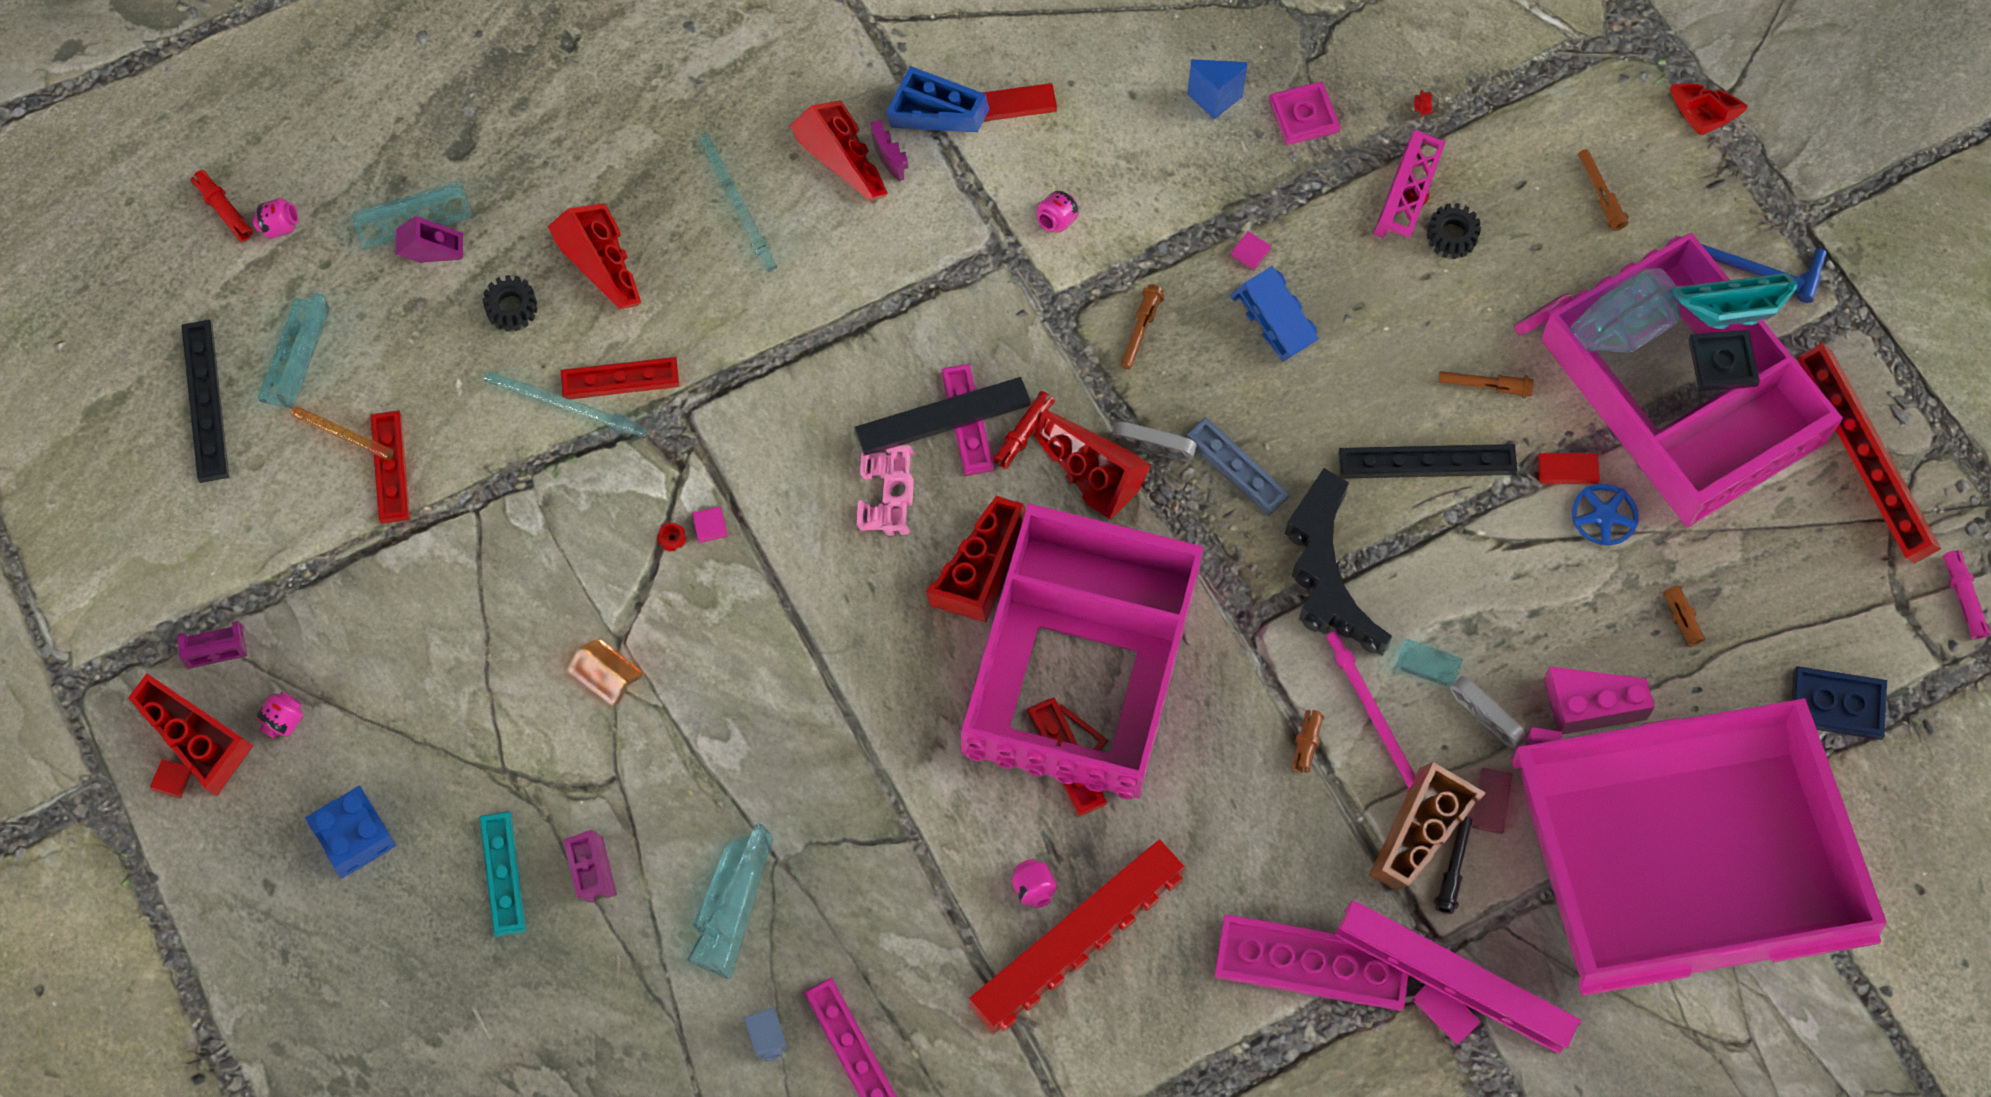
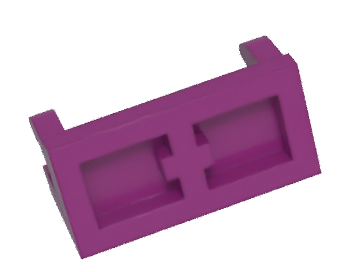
M238 621L232 622V627L187 636L184 635V632L177 634L179 658L187 669L247 656L243 625Z
M589 830L563 839L577 898H583L587 902H596L595 897L599 895H604L608 898L616 896L617 892L603 837L595 831Z

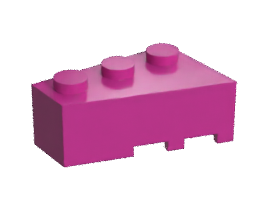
M1550 666L1543 679L1557 730L1561 731L1562 735L1647 720L1655 708L1649 685L1645 678Z

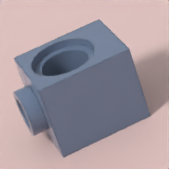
M773 1007L744 1017L757 1060L764 1059L765 1062H769L782 1057V1052L787 1051L788 1048L775 1008Z

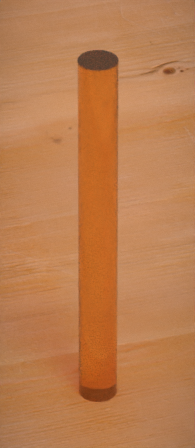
M295 406L292 409L291 415L303 422L386 460H390L393 456V449L299 406Z

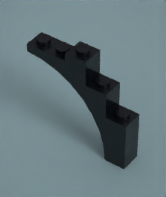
M1323 468L1288 520L1285 535L1288 536L1291 542L1298 546H1306L1294 565L1292 577L1295 578L1300 586L1314 589L1301 609L1299 620L1309 630L1313 632L1319 631L1324 635L1329 627L1332 626L1341 636L1345 638L1351 637L1358 641L1366 651L1383 656L1389 647L1392 635L1375 624L1358 607L1346 589L1336 564L1333 546L1334 520L1346 496L1349 482Z

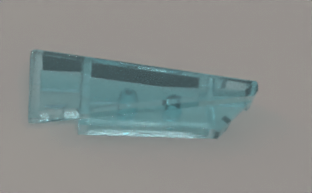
M759 823L754 826L753 833L744 840L740 841L736 838L727 844L693 924V927L698 932H702L687 960L726 979L732 977L773 840L771 833Z

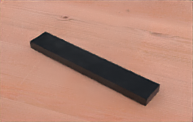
M211 320L182 324L197 479L200 483L229 478L213 324Z
M1018 377L855 426V433L863 455L866 456L1030 406L1031 401L1022 378Z
M1515 444L1339 448L1338 451L1340 477L1342 479L1516 475L1518 471Z

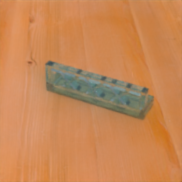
M460 180L352 212V219L362 249L396 240V230L389 227L393 217L402 215L411 219L414 216H418L420 210L425 207H430L438 212L433 222L443 226L472 218L462 181ZM461 197L465 212L452 215L444 211L449 200ZM443 202L440 208L435 206L436 204ZM415 211L413 216L407 214L408 212ZM441 214L447 216L446 218L439 220ZM388 219L386 224L379 222L381 220ZM374 223L383 228L378 238L366 241L361 226ZM386 230L392 233L384 236Z
M313 293L310 301L295 298L258 397L260 402L291 409L294 408L330 310L324 295ZM305 308L307 310L302 323H300L297 317L300 309ZM298 333L293 348H291L288 344L289 338ZM289 358L284 372L281 373L279 369L280 363ZM279 383L276 396L269 395L271 387Z

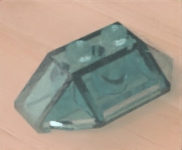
M1645 269L1600 297L1571 325L1570 330L1588 351L1602 350L1632 353L1678 324L1680 302L1672 293V288L1678 286L1663 269Z

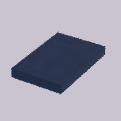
M1800 666L1794 668L1792 700L1806 699L1817 730L1882 740L1885 737L1887 680Z

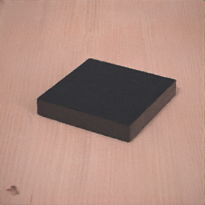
M1749 330L1690 334L1688 341L1699 391L1758 387L1760 380Z

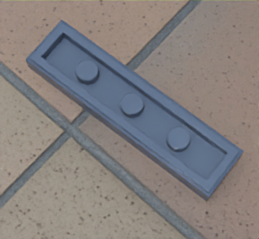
M1206 417L1185 435L1186 438L1196 443V451L1267 516H1270L1289 498L1290 494Z

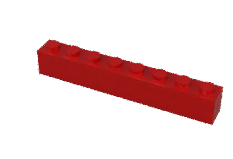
M1821 343L1798 356L1796 359L1800 366L1843 417L1836 428V432L1904 557L1915 564L1941 550L1939 543L1833 351Z
M1160 839L1157 840L969 998V1007L993 1034L1000 1029L1003 1032L1006 1031L1017 1021L1015 1016L1024 1008L1026 1011H1030L1040 1002V995L1048 988L1053 991L1064 982V975L1072 968L1075 971L1080 969L1089 960L1087 955L1096 948L1098 951L1104 949L1112 941L1111 935L1119 928L1122 931L1129 928L1135 922V915L1142 909L1148 911L1160 900L1158 896L1166 889L1169 892L1175 889L1183 881L1181 876L1185 866Z

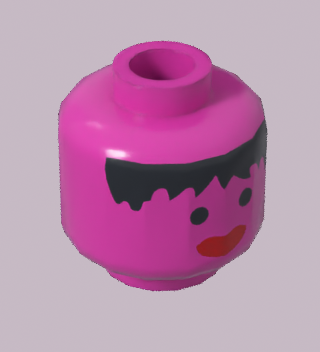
M1057 190L1050 193L1037 207V219L1041 227L1055 233H1060L1067 229L1079 215L1075 198L1064 191Z
M283 198L259 204L256 209V215L253 216L256 230L262 232L269 239L292 233L299 221L295 206Z
M283 691L280 694H270L257 712V719L262 724L259 729L274 739L277 735L283 737L290 736L303 718V712L300 709L302 704Z
M1035 859L1020 863L1014 869L1015 873L1011 878L1012 886L1019 901L1025 906H1034L1035 908L1048 905L1052 900L1051 897L1057 890L1055 879L1047 864L1037 862Z

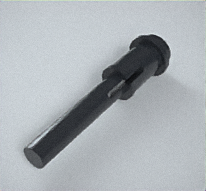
M1468 816L1459 823L1448 871L1443 872L1439 895L1434 899L1436 909L1447 914L1454 913V910L1459 907L1457 897L1463 880L1460 871L1473 821Z

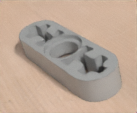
M1127 422L1115 423L1111 434V441L1119 446L1181 462L1192 461L1197 446L1189 438Z
M1461 676L1450 687V691L1456 700L1505 745L1510 748H1516L1526 738L1523 728L1470 679Z

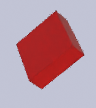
M162 759L150 788L153 791L181 799L192 772L184 765Z

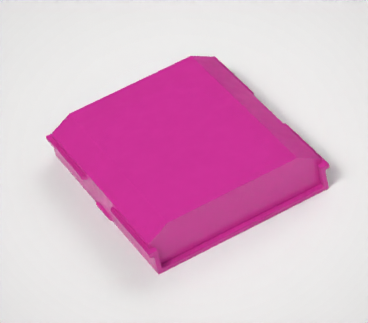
M1805 698L1686 719L1675 718L1645 723L1638 727L1520 746L1516 748L1515 755L1511 756L1513 769L1520 768L1528 810L1575 966L1581 977L1578 985L1582 996L1689 978L1691 973L1765 960H1771L1774 963L1881 943L1879 935L1887 921Z

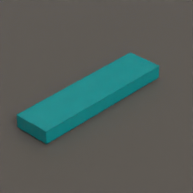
M510 811L479 816L494 936L496 938L527 932L512 814Z

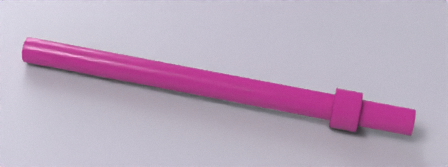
M1337 631L1330 632L1326 635V638L1336 654L1334 658L1340 669H1344L1406 785L1410 789L1416 776L1356 668L1354 664L1356 659L1351 650L1346 649Z

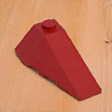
M841 100L811 105L790 125V128L795 133L796 140L808 152L868 200L883 198L888 194L876 166L870 163L866 157V154L869 152L866 144H860L856 135L860 131L858 125Z
M605 203L568 208L547 226L561 252L619 309L635 307L641 304L633 274L626 269L624 262L628 258L626 251L620 249L617 239L621 236L619 227Z
M1047 409L1043 410L1033 435L1051 459L1057 461L1067 473L1065 477L1069 482L1075 483L1083 493L1082 498L1087 505L1108 519H1113L1140 491L1151 464L1131 451Z

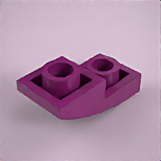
M882 120L871 122L873 143L882 163L898 181L904 180V169L908 168L906 152H900L898 142H891L889 130L884 131Z

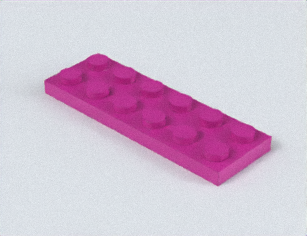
M1224 914L1214 978L1403 1011L1408 974L1334 936V933Z

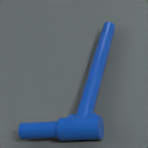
M1701 244L1714 261L1758 276L1786 273ZM1818 248L1815 250L1809 271L1800 274L1799 277L1789 274L1797 282L1795 293L1802 302H1813L1821 279L1820 272L1827 254L1824 249Z

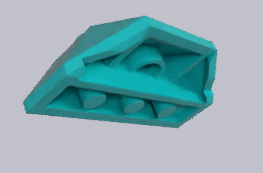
M1788 273L1673 287L1672 294L1683 306L1709 327L1723 329L1727 328L1729 324L1754 325L1760 320H1768L1780 311L1795 292L1797 282Z

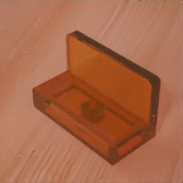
M600 639L579 647L568 669L570 674L612 706L619 704L628 685L641 679L643 675L640 669Z

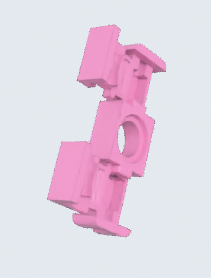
M909 445L886 449L889 455L886 453H873L864 456L862 452L860 474L864 480L872 479V476L881 475L882 479L884 478L883 503L885 505L881 503L879 507H870L863 500H858L856 525L860 531L883 530L888 536L895 535V531H898L901 535L909 534L911 530L906 524L907 506H912L914 479L909 473L910 455H915L913 449ZM898 484L905 485L906 488L902 495L897 497L891 495L894 486Z

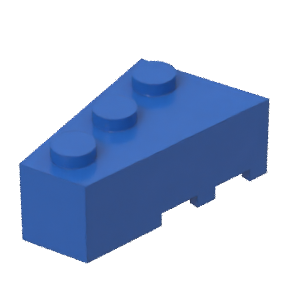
M910 66L886 115L891 128L978 133L989 111L986 94Z
M1272 265L1242 284L1229 296L1234 302L1240 299L1248 309L1246 317L1250 322L1255 319L1264 330L1262 333L1263 338L1284 362L1316 342L1319 338L1316 335L1317 329L1313 322L1306 319L1302 313L1300 301L1296 296L1291 295L1285 286L1286 280L1281 272L1276 271Z

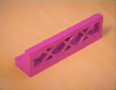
M1413 131L1406 144L1373 232L1374 235L1384 238L1387 231L1390 230L1405 237H1411L1446 142L1420 131ZM1421 143L1436 148L1435 154L1425 158L1420 149ZM1422 165L1427 176L1416 181L1411 170ZM1413 188L1418 200L1408 204L1403 196V192ZM1405 212L1410 221L1408 227L1393 222L1394 215Z

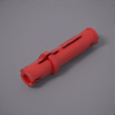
M199 170L193 175L198 180L191 177L190 181L203 195L204 202L208 206L213 207L237 237L238 241L244 242L250 239V235L254 234L253 228L249 226L227 199L224 189L221 186H217L205 170Z
M1040 391L1014 430L1009 431L1005 436L1006 441L993 457L995 464L999 460L1002 461L999 467L1008 469L1019 451H1023L1028 445L1027 440L1037 427L1043 410H1049L1055 403L1052 396L1045 400L1049 395L1048 393Z

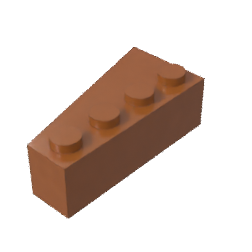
M1434 762L1420 767L1369 876L1394 890L1409 886L1432 859L1437 849L1451 836V832L1470 813V809L1486 792Z

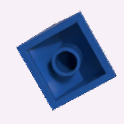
M1191 59L1187 94L1213 119H1216L1243 97L1247 62Z

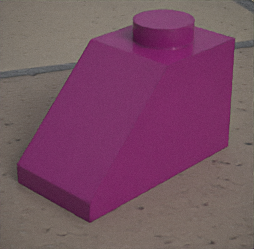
M414 216L396 229V255L419 263L460 260L463 258V233Z

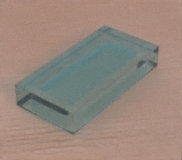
M1405 638L1395 668L1450 688L1455 683L1463 658Z

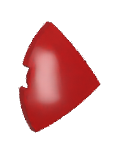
M1680 83L1671 85L1670 88L1680 112L1699 135L1724 126L1744 113L1748 107L1744 102L1725 91L1718 89L1715 92L1711 89H1703L1704 86L1701 84Z

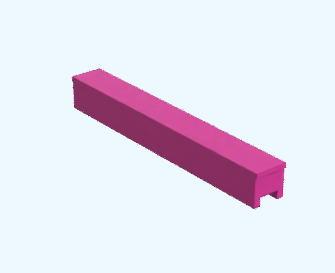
M1354 900L1345 908V914L1334 936L1558 1054L1561 1053L1563 1047L1566 1049L1569 1047L1576 1028L1582 1021L1581 1019Z

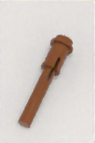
M1584 149L1580 151L1578 156L1600 197L1598 203L1608 219V227L1614 231L1623 229L1629 223L1628 214L1622 211L1615 193H1610L1589 150Z
M1149 284L1142 291L1144 297L1136 313L1138 320L1120 364L1124 369H1131L1148 323L1153 322L1158 305L1164 300V290L1158 285Z
M1440 371L1438 383L1496 389V393L1522 395V398L1525 399L1526 396H1532L1534 379H1528L1527 375L1524 378L1498 374V377L1495 378Z

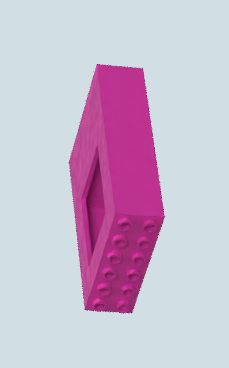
M1692 232L1682 238L1680 236L1674 237L1663 249L1650 251L1637 264L1629 263L1613 278L1607 276L1594 289L1590 291L1587 289L1583 290L1568 304L1561 303L1554 307L1549 313L1550 317L1544 326L1545 330L1541 338L1546 348L1687 528L1827 444L1843 419L1763 320L1758 321L1754 325L1737 323L1729 324L1727 328L1723 329L1712 328L1683 306L1672 294L1673 287L1730 280ZM1667 304L1673 306L1694 334L1749 330L1760 380L1758 387L1727 389L1661 429L1653 424L1594 348L1629 327L1630 323L1628 321L1633 325Z
M1028 503L962 727L961 754H965L967 758L974 761H983L984 759L993 761L996 765L1005 769H1012L1013 767L1024 769L1033 776L1041 777L1044 774L1055 777L1057 781L1064 784L1082 783L1089 790L1114 792L1116 796L1123 799H1133V797L1140 799L1197 583L1204 546ZM1040 628L1136 652L1137 656L1110 752L1106 753L1063 741L1059 747L1056 746L1057 740L1011 728V722L1037 631Z

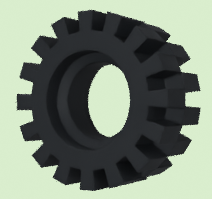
M1451 203L1445 205L1444 209L1442 206L1437 208V212H1434L1431 216L1427 229V239H1430V247L1435 246V253L1438 254L1440 251H1443L1442 257L1447 258L1448 254H1452V259H1457L1460 253L1463 258L1467 255V252L1471 253L1474 246L1476 247L1481 232V227H1479L1481 222L1479 218L1475 219L1477 214L1474 211L1470 214L1468 213L1470 208L1466 205L1462 210L1459 209L1460 204L1455 203V207L1451 208ZM1448 224L1457 225L1464 230V235L1460 238L1450 237L1444 233L1443 227Z
M505 275L506 281H502L498 277L496 278L497 284L494 285L491 282L488 285L489 290L485 289L483 293L485 298H482L490 323L492 325L495 323L496 328L500 330L504 326L505 331L510 332L512 326H514L515 331L520 330V324L527 327L529 325L527 319L533 321L535 318L534 313H537L538 310L532 286H529L528 281L525 279L521 282L519 276H515L514 280H512L510 275ZM516 296L521 299L520 306L514 310L505 311L499 307L500 302L506 297Z

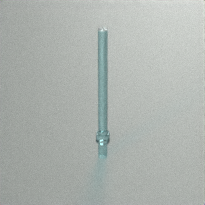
M701 134L698 139L751 239L750 245L755 255L760 256L768 272L774 271L777 268V264L769 251L771 247L766 237L761 236L709 134Z
M488 371L485 375V382L609 425L611 430L620 433L626 431L645 438L647 435L648 427L628 420L627 416L619 413L613 415Z

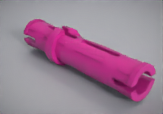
M1954 550L1944 554L1942 557L1951 578L1949 584L1957 594L1971 639L1976 640L1989 636L1991 632L1985 621L1972 583L1974 578L1968 572L1962 551Z

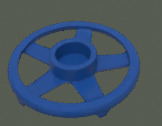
M1596 484L1585 487L1578 494L1572 506V519L1578 532L1587 540L1599 545H1616L1626 541L1634 533L1638 525L1639 513L1636 503L1624 488L1621 489L1614 485ZM1608 490L1616 494L1607 503H1604L1593 491ZM1586 496L1594 510L1577 517L1578 504ZM1623 499L1631 507L1633 519L1617 512V508ZM1594 522L1600 527L1601 540L1588 535L1580 525ZM1614 523L1630 527L1624 536L1611 540V527Z

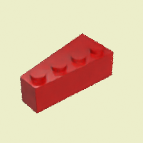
M999 496L994 497L975 523L974 530L958 546L955 556L949 563L945 564L940 571L941 575L925 591L930 606L985 623L987 622L1012 560L1026 512L1023 503Z
M148 673L145 674L128 697L150 725L161 735L166 744L178 755L183 764L195 775L200 784L216 796L254 746Z

